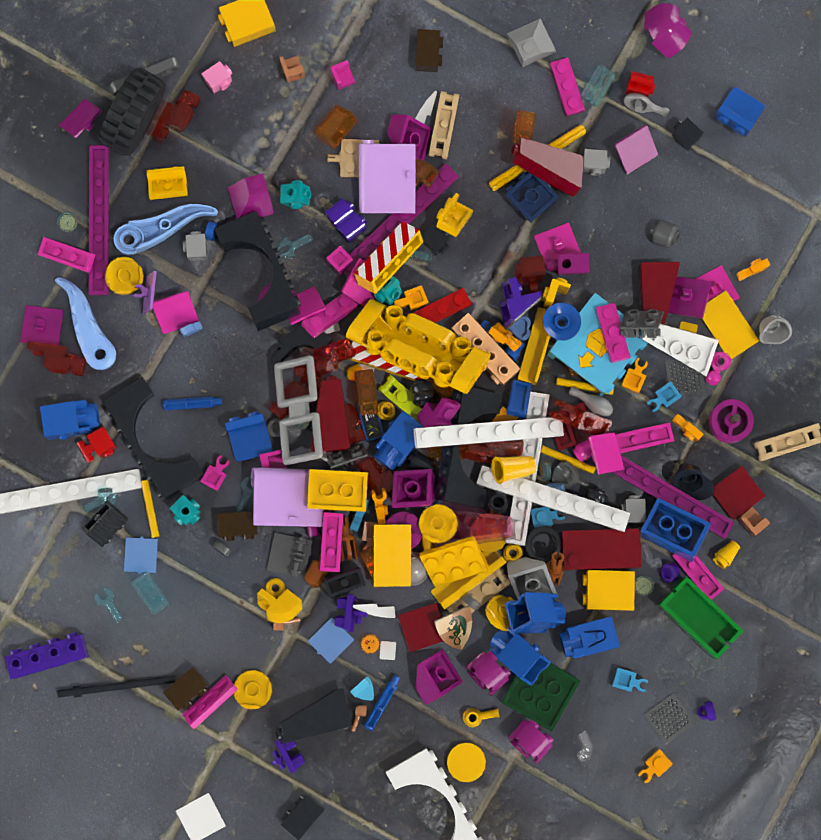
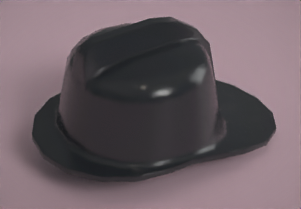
M681 463L679 465V469L672 480L673 485L698 501L710 498L714 492V485L710 479L703 475L701 469L694 464L684 465Z

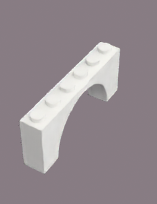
M425 748L386 771L395 790L412 784L427 785L438 790L448 799L455 816V828L451 840H483L481 836L477 838L474 833L477 828L473 821L466 819L464 813L467 811L462 802L457 803L454 797L457 793L452 784L448 786L444 779L447 778V775L442 767L438 769L435 761H437V758L432 750L428 751Z

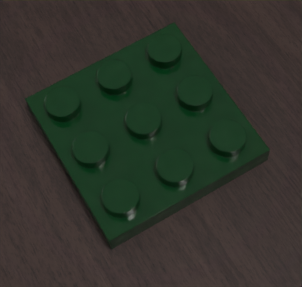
M550 663L538 675L537 680L532 686L516 675L501 703L553 732L581 681Z

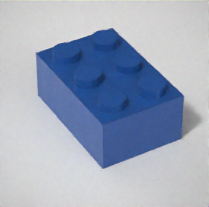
M657 498L640 531V537L693 563L710 530L711 523Z

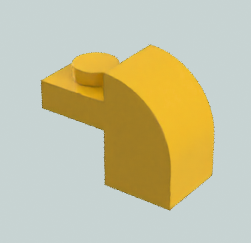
M263 588L257 593L258 605L266 611L267 619L271 622H288L302 610V600L288 589L277 599Z

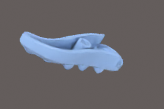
M187 204L155 217L128 221V224L119 227L115 232L114 245L119 252L126 255H134L146 251L165 241L195 218L217 216L218 210L208 205ZM126 236L134 237V243L131 245L125 244L123 240Z
M57 277L55 279L56 283L65 289L68 294L76 337L87 363L96 370L110 368L116 360V350L99 327L86 296L69 280ZM100 349L105 350V358L98 360L95 357L96 351Z

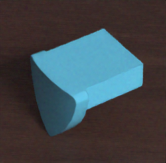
M368 676L350 691L357 698L363 700L374 699L373 684Z

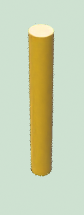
M557 377L556 385L574 386L578 389L601 393L600 390L590 383ZM614 388L611 390L609 395H613Z
M544 445L541 448L540 453L562 462L568 461L573 466L594 474L595 466L581 462Z
M144 480L141 481L151 536L152 538L159 537L149 481Z

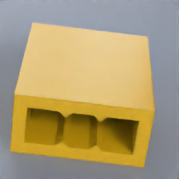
M237 0L219 7L221 14L218 15L221 25L226 26V38L228 42L232 41L234 47L276 31L265 0Z
M587 570L586 574H583L582 582L583 586H586V594L582 595V605H585V610L634 611L635 571Z

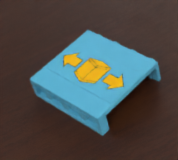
M594 293L579 313L581 317L579 332L569 340H558L547 356L551 359L558 358L600 390V396L602 397L605 392L607 394L611 392L615 387L613 384L616 378L621 379L626 372L624 367L627 363L631 365L638 357L635 354L637 350H643L648 342L640 337L625 338L631 358L611 363L595 310L596 307L608 305L609 303ZM617 310L620 322H622L624 314Z

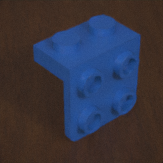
M734 87L714 117L720 123L729 126L736 133L746 137L764 110L765 105L741 89Z
M249 413L247 418L240 419V417L230 418L228 423H225L237 462L260 457V454L273 451L263 413Z

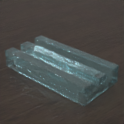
M598 65L581 97L587 99L586 101L592 103L594 107H598L615 74L603 65ZM606 75H609L605 83L603 84L601 90L599 91L597 97L593 99L596 92L602 85V82L605 79Z

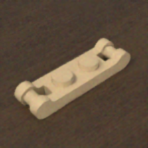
M441 91L429 150V156L431 157L436 155L441 156L442 159L448 158L459 94L449 95L447 92ZM445 101L451 102L452 106L444 105ZM437 143L444 144V148H436Z
M819 423L754 443L755 449H758L760 455L758 456L759 461L768 460L821 443ZM809 432H812L814 439H809ZM770 445L772 452L767 453L765 446Z
M501 566L467 593L483 605L511 584V582L504 574L505 570ZM496 577L502 582L498 586L493 581ZM464 595L446 608L449 613L459 610L457 607L461 604L464 607L468 606L462 600Z

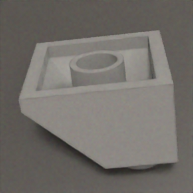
M541 19L507 33V37L522 67L556 53L555 47Z
M524 557L507 563L508 577L517 599L525 592L557 594L545 562Z

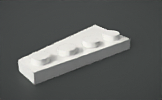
M660 324L661 335L657 336V338H647V334L645 338H642L641 334L640 338L707 377L719 340Z

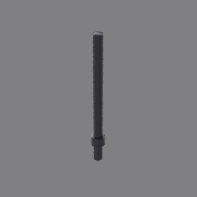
M175 675L85 687L77 685L73 686V688L57 690L58 698L68 696L76 698L82 697L84 694L175 683Z

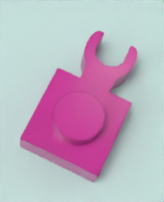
M221 455L216 460L215 468L209 465L200 481L217 492L227 476L222 471L230 464V461L227 460L226 464L221 465Z

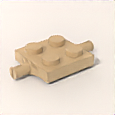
M341 139L339 155L328 154V162H339L341 168L340 178H359L358 144L362 143V140ZM374 140V143L379 144V140Z

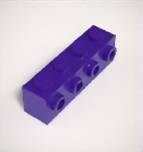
M75 632L66 635L67 639L59 641V638L47 640L48 644L43 646L37 643L28 646L29 650L21 652V649L10 651V655L5 656L10 680L89 658L84 635H78Z

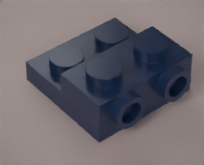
M526 171L520 176L519 183L516 185L511 184L505 190L504 198L516 211H519L532 223L559 196L545 181Z

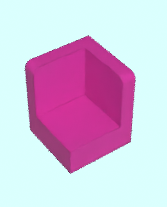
M348 60L330 67L332 78L338 90L355 84Z
M339 246L326 258V261L337 275L340 276L342 271L353 262V259Z
M282 449L260 454L262 468H287L283 464Z

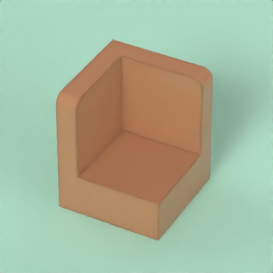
M283 56L279 57L287 83L305 78V73L298 56L284 60Z
M753 507L738 518V521L752 537L756 536L770 524L766 517L762 518Z

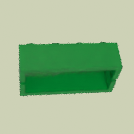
M683 577L672 589L673 592H669L657 604L712 659H718L729 648L727 644H732L744 632L688 577Z

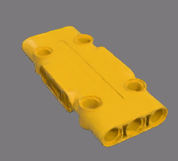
M374 299L368 301L346 333L347 339L366 347L368 353L372 355L380 354L383 360L422 379L430 377L434 379L436 385L440 387L449 386L464 394H468L487 366L491 356L490 353L480 348L471 347V342L466 337L456 338L455 334L447 328L413 313L403 316V310L399 306L392 305L387 308V305Z

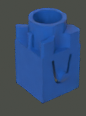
M86 399L40 406L44 437L48 440H67V437L93 433L94 428L100 427L97 404H90Z
M404 411L401 412L395 421H391L388 424L390 428L375 446L376 453L373 455L376 460L391 471L396 466L400 468L415 449L413 429L424 428Z
M525 592L519 596L517 601L505 603L512 633H546L547 628H556V626L565 623V607L561 602L554 601L558 594Z
M612 616L567 627L565 632L559 633L565 657L572 656V658L576 659L620 647Z
M511 627L507 628L508 631L499 630L490 642L491 649L489 651L521 680L532 686L537 680L538 675L550 665L551 661L539 651L540 648L536 643L532 645L519 633H512Z

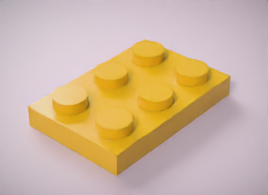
M309 469L307 509L366 512L368 473Z
M474 536L420 552L419 556L435 587L486 572L489 569Z

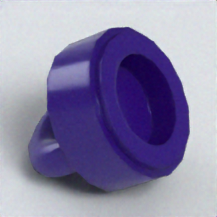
M667 563L662 566L661 576L664 581L671 583L679 579L680 570L676 563Z
M712 701L704 702L705 705L700 706L697 710L698 717L702 720H716L717 717ZM706 710L707 714L703 715L702 711Z

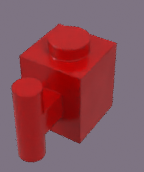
M632 71L625 94L639 93L646 97L649 94L653 95L655 83H653L654 76Z
M104 426L87 435L91 444L86 446L83 440L76 443L88 464L94 461L91 453L96 451L99 457L102 458L104 456V458L113 455L115 453L114 450L117 449L115 442Z

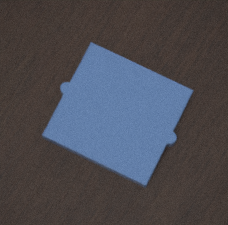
M143 536L140 538H126L124 572H138V574H142V572L156 573L158 539H147Z
M332 617L308 640L317 650V654H321L330 664L354 641L344 629L334 625L335 620Z

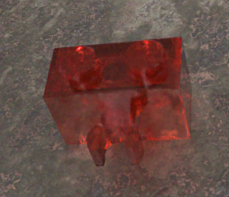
M543 255L520 258L518 264H516L515 277L519 279L521 284L529 283L530 294L537 292V282H542L545 276Z

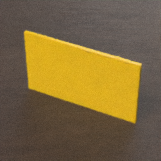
M727 291L707 302L702 320L714 338L719 340L718 344L723 352L727 353L731 359L759 342L754 331Z
M411 524L374 525V587L411 586Z

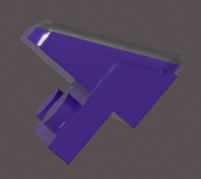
M516 277L508 279L501 284L505 301L500 303L499 307L505 330H508L542 299V291L521 296L522 286L520 281L517 282Z

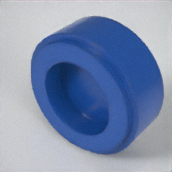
M209 221L207 224L206 240H216L217 234L214 228L219 227L217 222Z

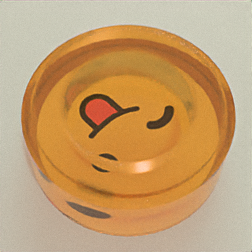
M369 634L362 638L361 648L365 653L373 654L378 651L380 641L375 635Z

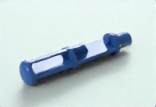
M212 396L165 399L163 401V409L165 411L213 408L216 405H222V397L214 398Z
M394 675L391 681L387 682V686L376 705H374L375 707L367 721L363 724L367 730H374L381 714L385 711V707L395 690H397V684L401 679L398 676Z

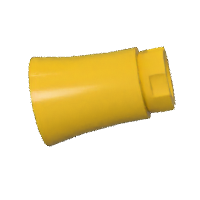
M532 456L494 457L491 470L494 480L501 484L509 480L532 475L536 472V464Z

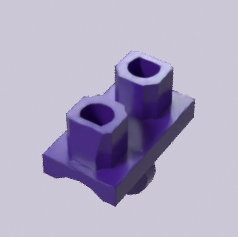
M348 594L347 597L338 598L337 608L346 611L345 616L335 617L334 624L336 627L353 633L355 624H361V618H367L368 615L366 612L353 608V605H361L357 604L358 598L354 597V595Z
M280 740L275 742L282 756L280 757L277 750L272 752L275 760L270 762L272 766L278 764L280 770L286 767L282 761L284 760L292 774L306 762L301 753L293 757L290 755L288 750L297 746L295 741L280 744Z

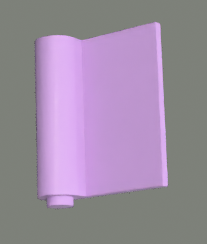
M362 140V143L358 144L359 213H415V144L374 143V140Z
M253 467L251 472V485L254 487L253 525L323 527V510L307 509L309 469Z

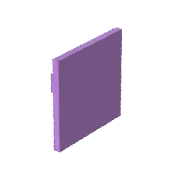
M153 271L146 276L145 287L139 284L134 286V288L141 290V294H134L133 296L135 298L144 297L142 314L148 313L153 308L157 271Z

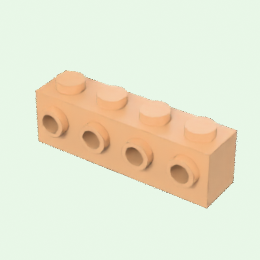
M469 313L451 328L456 338L466 337L470 340L471 347L480 348L491 354L489 362L483 371L487 370L491 374L490 379L496 385L500 384L503 387L519 372L520 368Z

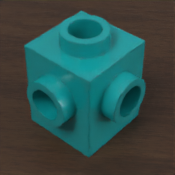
M292 181L291 184L281 185V204L292 209H302V206H309L311 198L309 186L303 184L302 181Z
M392 276L374 294V297L381 303L385 302L391 305L402 294L399 280Z
M182 495L169 508L175 514L173 518L180 525L183 523L186 526L189 524L194 525L200 519L199 514L201 512L198 510L200 505L193 498L189 501ZM189 509V513L185 515V510Z

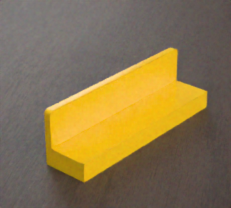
M540 307L537 309L518 375V381L531 383L532 385L537 384L550 339L543 326V317L547 309Z
M497 551L491 553L482 552L489 566L488 571L437 586L431 590V593L445 610L507 563Z

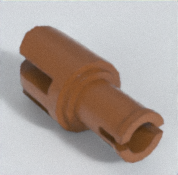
M349 517L343 518L340 561H343L344 557L346 560H351V557L354 560L358 559L355 536L350 533Z
M557 552L552 554L551 561L546 566L553 584L555 579L558 578L557 586H559L564 574V566L562 564L564 555L559 552L557 557Z
M321 554L318 560L312 561L304 577L311 588H318L328 573L327 571H320Z

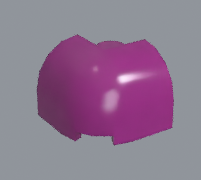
M663 3L645 12V30L650 32L654 40L652 44L669 59L683 49L688 43L692 31L687 27L684 18L680 17L679 7L674 4Z

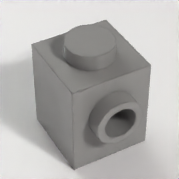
M584 150L583 172L590 173L593 176L604 174L606 168L610 167V157H607V151Z
M191 232L190 235H186V241H183V251L187 252L189 261L208 260L207 240L202 232Z
M628 496V499L623 501L624 504L620 505V510L630 513L627 524L645 523V499H640V496Z

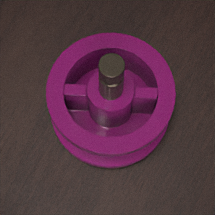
M735 399L725 400L715 406L708 418L710 432L717 440L723 443H736L749 435L754 424L750 408L742 401Z

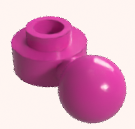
M714 353L711 362L713 370L709 371L706 377L708 384L717 385L721 380L720 371H725L730 367L731 358L727 353ZM722 358L724 359L723 365L720 364Z

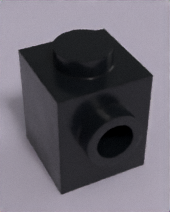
M687 117L684 121L679 120L673 127L675 131L672 136L689 150L702 137L704 132Z
M434 223L421 235L423 244L436 256L439 253L443 254L450 247L448 245L450 235L437 228Z

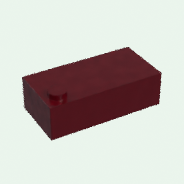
M640 528L625 529V532L616 529L560 532L562 541L561 553L564 555L562 563L564 571L642 567Z

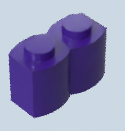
M342 198L329 208L325 214L350 244L367 230L365 225L367 221L361 214L357 215L353 211L355 207L349 200L345 201Z

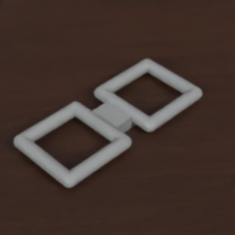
M309 355L276 363L274 365L277 405L279 408L289 407L290 418L282 419L279 422L283 464L290 465L322 458L323 449L319 414L317 412L310 413L309 402L317 400L314 358ZM307 364L309 394L285 399L282 370ZM312 421L315 452L290 456L287 426Z

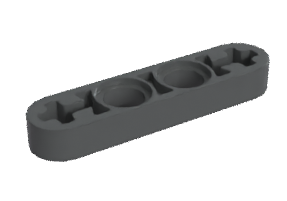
M173 57L145 68V70L162 78L179 70L180 64L177 58ZM128 76L110 84L109 87L113 96L117 95Z

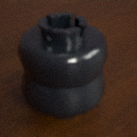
M419 379L410 387L414 405L423 408L427 402L433 403L436 400L433 384L430 381Z
M594 486V489L589 488L585 492L584 498L604 505L608 502V496L605 494L606 491L602 488L599 491V487Z

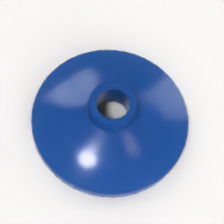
M556 303L546 310L543 317V326L549 336L556 340L565 341L573 338L579 332L581 317L572 305ZM558 321H563L564 326H559Z

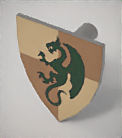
M469 605L451 614L448 611H444L442 618L434 621L441 639L451 647L460 650L465 646L471 633L472 614Z

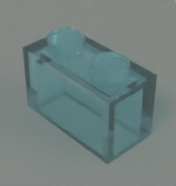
M145 572L131 582L153 615H157L171 605V602L150 572Z

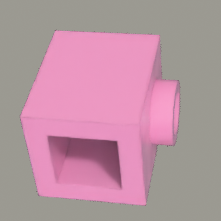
M220 61L201 73L203 80L213 94L219 90L227 89L232 82L230 68L227 65L223 66Z

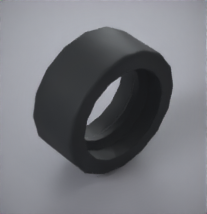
M545 526L537 527L526 537L525 551L531 559L548 563L551 561L553 553L557 552L558 557L559 552H561V537L552 528ZM548 534L552 537L555 547L550 555L543 557L533 551L532 541L535 536Z

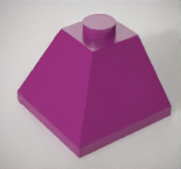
M392 115L387 131L391 143L415 144V162L423 164L433 129L409 115Z
M263 173L244 178L228 187L236 219L257 211L259 217L274 215Z
M432 469L394 471L392 508L431 506L435 499V487L437 485V479Z
M443 649L417 665L416 690L425 705L442 697L463 682Z

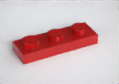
M461 288L413 314L438 323L472 306V303L464 288Z

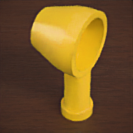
M468 708L463 713V721L468 727H477L484 719L500 718L498 708L480 712L476 708ZM471 714L476 715L474 722L469 720Z

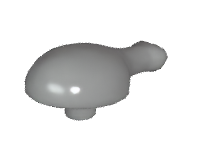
M630 93L624 98V104L632 111L639 113L655 112L662 117H666L669 113L668 108L655 105L643 94Z
M571 387L569 394L583 400L594 414L610 416L612 414L613 407L604 397L587 394L580 391L577 387Z

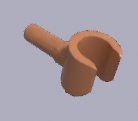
M296 617L285 623L273 622V630H284V624L300 622V618Z
M358 705L356 707L351 731L355 732L360 716H366V705Z

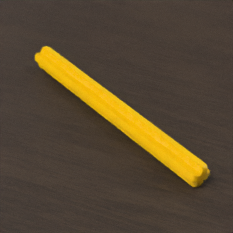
M581 124L548 145L562 149L585 135L586 129ZM515 165L491 180L489 186L493 191H496L526 172V170Z

